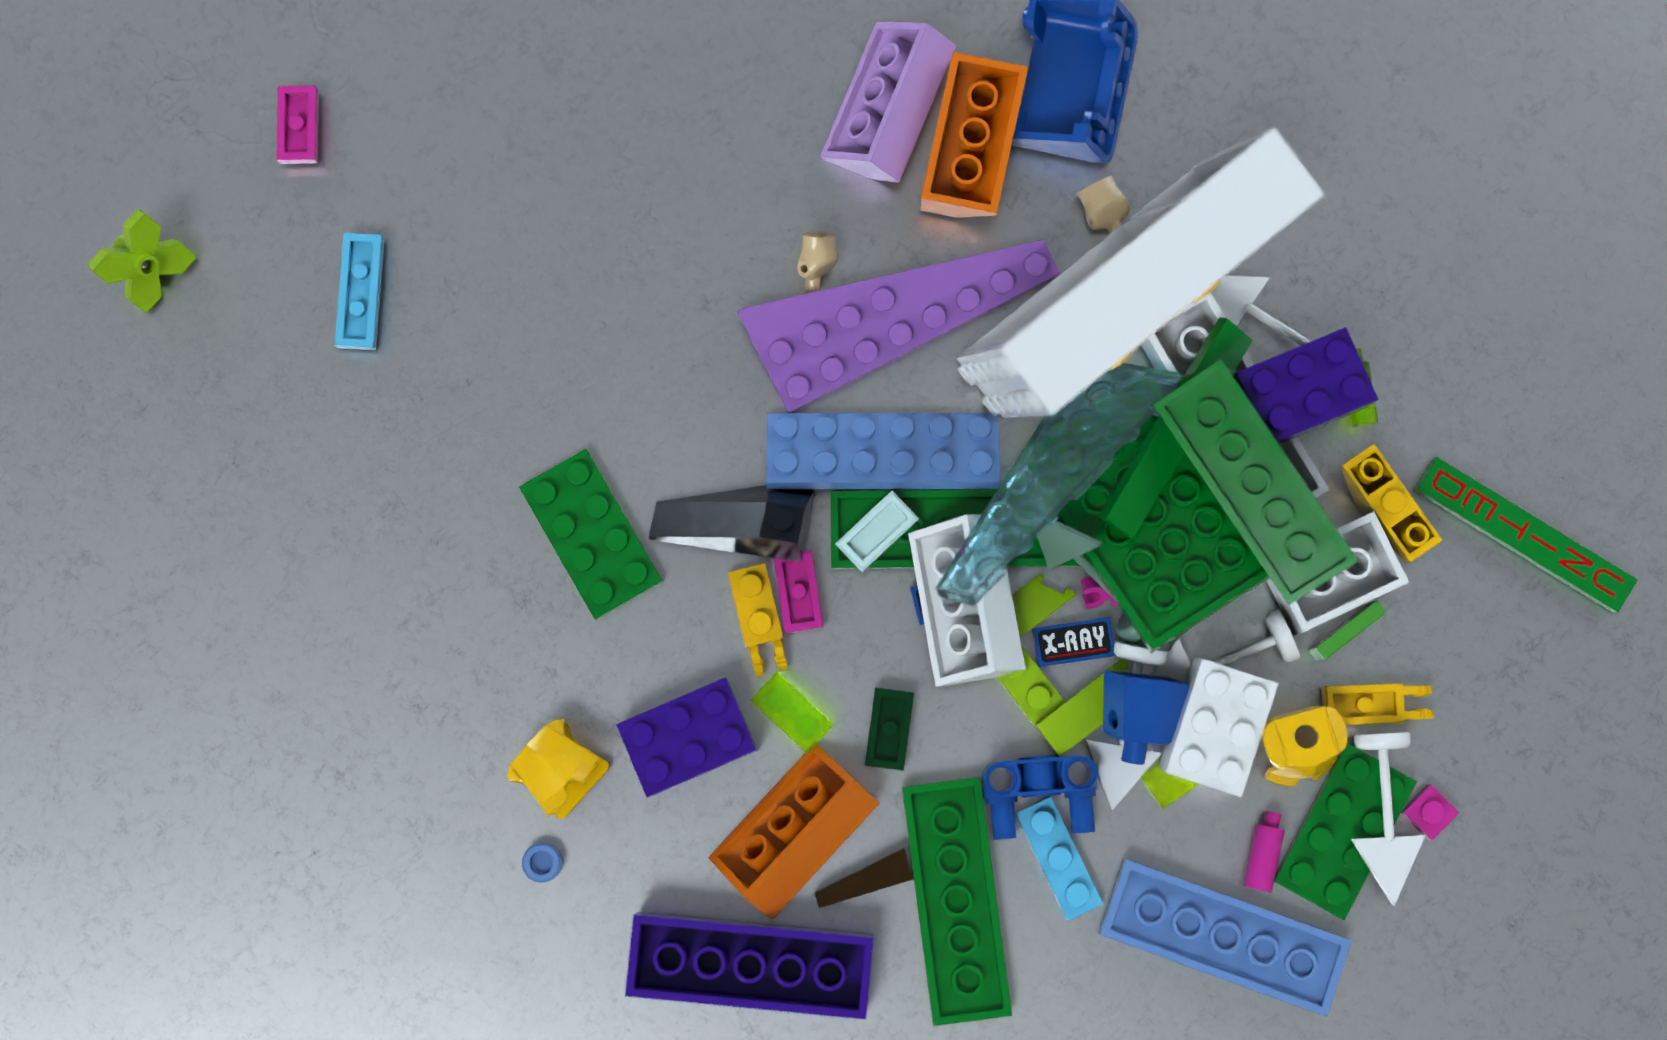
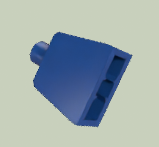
M1105 670L1103 730L1105 734L1124 741L1121 761L1144 765L1148 743L1168 745L1172 742L1189 690L1188 683L1167 676Z

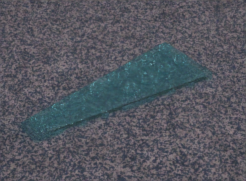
M1122 363L1114 369H1109L1056 413L1044 416L935 588L940 598L975 606L1005 575L1006 565L1015 556L1022 552L1025 554L1034 545L1032 542L1034 536L1046 524L1052 526L1059 519L1057 513L1070 499L1078 500L1113 463L1115 453L1128 442L1133 443L1140 436L1139 428L1152 415L1157 417L1160 415L1153 404L1174 391L1184 374Z

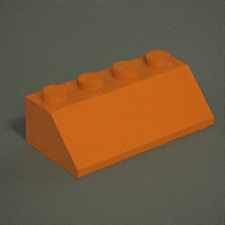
M953 52L922 190L921 211L956 218L997 215L1028 66Z
M814 743L708 858L746 900L769 919L773 920L880 803L824 750Z

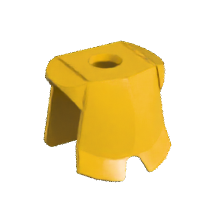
M1326 705L1311 706L1268 718L1262 736L1266 753L1274 767L1268 768L1265 778L1279 785L1294 787L1300 779L1312 778L1313 781H1316L1322 777L1336 762L1337 755H1340L1347 745V728L1339 712ZM1302 725L1311 726L1317 733L1316 744L1311 748H1302L1295 741V732Z
M562 718L546 724L526 744L510 764L507 780L509 782L525 784L548 817L555 814L558 819H565L609 770L610 764L574 741L567 720Z

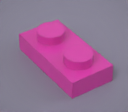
M278 86L276 160L280 164H318V88L316 86Z
M812 550L803 551L801 562L773 558L785 634L824 628Z

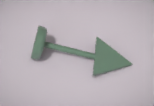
M1031 509L1029 514L1048 570L1074 559L1112 597L1090 561L1083 555L1101 546L1102 542ZM1123 613L1116 626L1117 635L1125 643L1136 642L1141 638Z

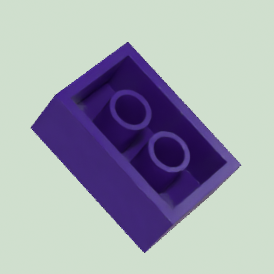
M1346 327L1238 371L1233 375L1279 444L1366 409L1379 400Z
M726 677L616 724L647 798L758 751Z

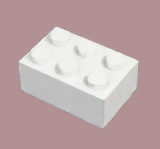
M1374 511L1337 528L1358 559L1357 563L1290 605L1287 604L1271 579L1266 580L1293 636L1308 631L1409 583Z
M1194 656L1186 683L1189 684V690L1172 742L1165 745L1158 768L1165 773L1242 798L1279 683Z

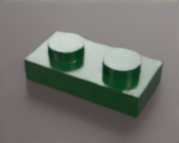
M875 687L865 766L904 771L914 693Z

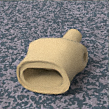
M1112 175L1076 193L1084 206L1087 223L1093 230L1107 229L1110 234L1122 225L1121 221L1130 212L1127 199L1117 188Z
M813 231L802 234V250L797 261V270L800 276L806 278L804 294L820 291L821 277L827 274L838 260V253L835 249V234Z

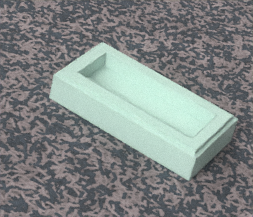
M891 491L835 545L863 573L909 530L919 518Z

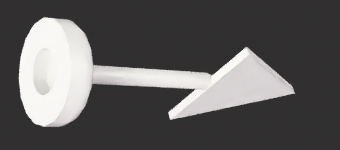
M1225 275L1220 279L1222 282L1211 291L1225 317L1236 326L1239 325L1245 314L1249 313L1300 346L1311 342V340L1252 305L1270 277Z
M1275 609L1266 616V623L1271 634L1270 637L1211 662L1226 666L1273 645H1276L1281 657L1286 662L1300 659V654L1283 615L1279 609ZM1179 637L1170 648L1165 664L1158 665L1151 675L1167 676L1186 683L1191 664Z
M1115 640L1114 653L1117 657L1134 662L1132 673L1142 674L1143 664H1165L1169 650L1159 648L1151 653L1145 644L1136 642L1128 644L1122 640ZM1085 739L1092 759L1097 766L1098 775L1111 811L1162 754L1159 751L1147 750L1144 765L1130 764L1121 761L1123 740L1119 739V744Z
M1410 732L1354 735V744L1357 749L1378 750L1384 837L1351 840L1391 904L1395 905L1426 836L1395 837L1388 749L1407 748L1411 743Z

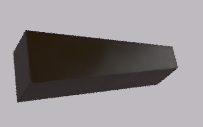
M902 848L815 891L818 907L822 908L913 880L905 849Z

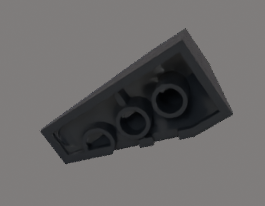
M766 485L658 501L656 502L648 537L649 540L801 562L815 489H767Z

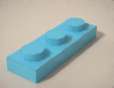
M343 233L335 346L337 348L376 350L385 241L382 235Z
M1049 796L1016 812L1015 815L1066 920L1074 919L1102 905L1103 902L1052 797Z

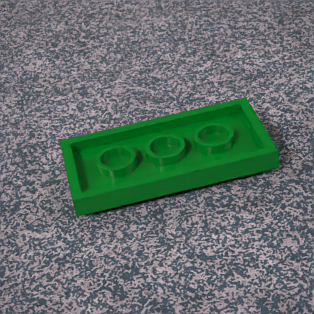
M586 448L519 486L594 620L597 621L663 583Z
M1347 743L1341 754H1338L1336 762L1332 765L1275 875L1274 883L1341 920L1346 919L1370 873L1369 867L1351 839L1384 837L1379 760ZM1390 767L1393 821L1395 825L1417 781Z

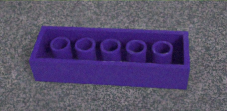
M637 912L633 915L625 996L866 1020L873 934Z

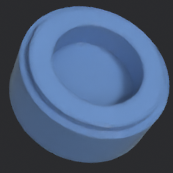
M550 843L532 845L525 851L522 858V868L525 875L532 881L539 883L548 882L556 878L563 866V858L560 851Z

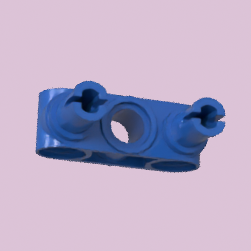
M1051 755L1018 758V760L989 764L982 773L981 782L986 804L991 806L994 840L1017 838L1014 802H1018L1017 796L1024 798L1061 795V793H1064L1065 798H1069L1072 833L1095 832L1092 796H1096V790H1098V769L1094 761L1087 756L1081 755L1063 757ZM1075 762L1083 763L1088 769V778L1080 785L1073 783L1068 775L1070 766ZM996 768H1003L1010 774V784L1005 790L997 791L990 784V775Z

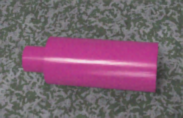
M1266 811L1263 825L1256 824L1243 886L1272 893L1285 830L1279 829L1281 814Z

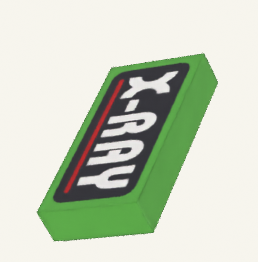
M1378 600L1366 604L1308 649V651L1316 661L1328 659L1385 615L1384 612L1386 610Z

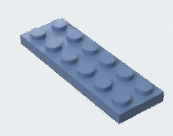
M767 413L766 487L767 489H999L998 415L994 416L992 413Z
M1127 859L1123 860L1099 934L1326 1017L1352 942L1349 939Z

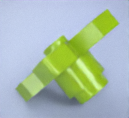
M137 209L123 224L124 234L116 238L113 248H101L88 263V267L108 284L126 280L124 296L143 312H149L162 297L159 275L183 274L194 262L196 255L176 238L159 242L161 226L141 209Z

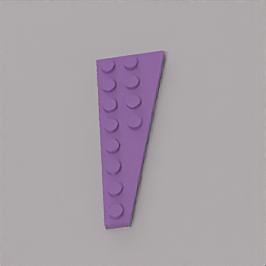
M1039 240L754 305L737 311V314L787 412L790 413L1059 275L1060 272L1044 240Z

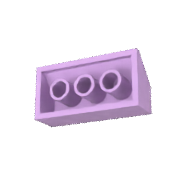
M876 22L820 158L873 180L900 182L956 45L928 23Z

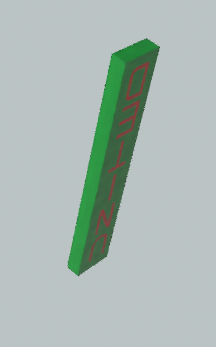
M1438 457L1432 459L1414 489L1416 493L1612 613H1619L1638 581L1633 576Z

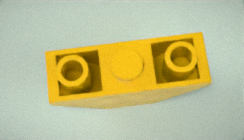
M1375 444L1341 466L1356 507L1363 516L1373 511L1375 512L1393 550L1408 563L1443 541Z

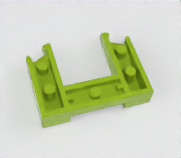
M1039 574L1012 594L1020 638L1075 597V592L1066 587L1063 594L1041 584L1044 576ZM1021 644L1026 670L996 678L1053 753L1060 757L1103 724L1104 672L1067 701H1064ZM1120 659L1107 670L1120 672L1129 669L1128 661Z

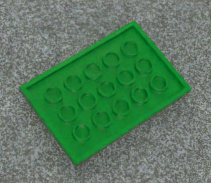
M1150 376L1021 456L1020 462L1062 524L1102 542L1101 546L1084 553V556L1090 561L1101 581L1149 651L1153 653L1270 579V577L1186 453L1183 455L1133 539L1125 537L1099 517V514L1160 416L1153 404L1165 396Z

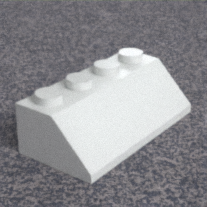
M967 514L908 533L935 686L941 687L994 678L1026 670L997 515Z

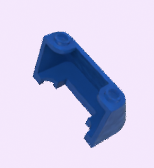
M1029 0V5L1023 12L1022 21L1024 28L1028 30L1030 37L1034 40L1012 146L1092 163L1107 164L1113 157L1137 46V22L1120 0Z

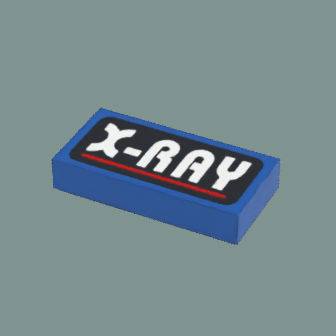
M1110 617L1032 629L1038 667L1116 656L1114 653V639Z

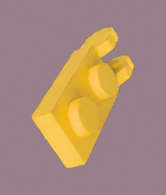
M763 563L727 572L745 647L749 648L756 677L765 675L763 658L760 657L758 645L773 642L776 666L779 667L780 671L787 670L788 666L781 641L784 637L766 564Z
M1403 683L1321 687L1322 706L1326 705L1337 710L1342 716L1345 725L1406 723L1405 720L1434 719L1433 710L1419 708L1414 709V711H1405L1404 696L1426 697L1432 694V685L1403 686Z

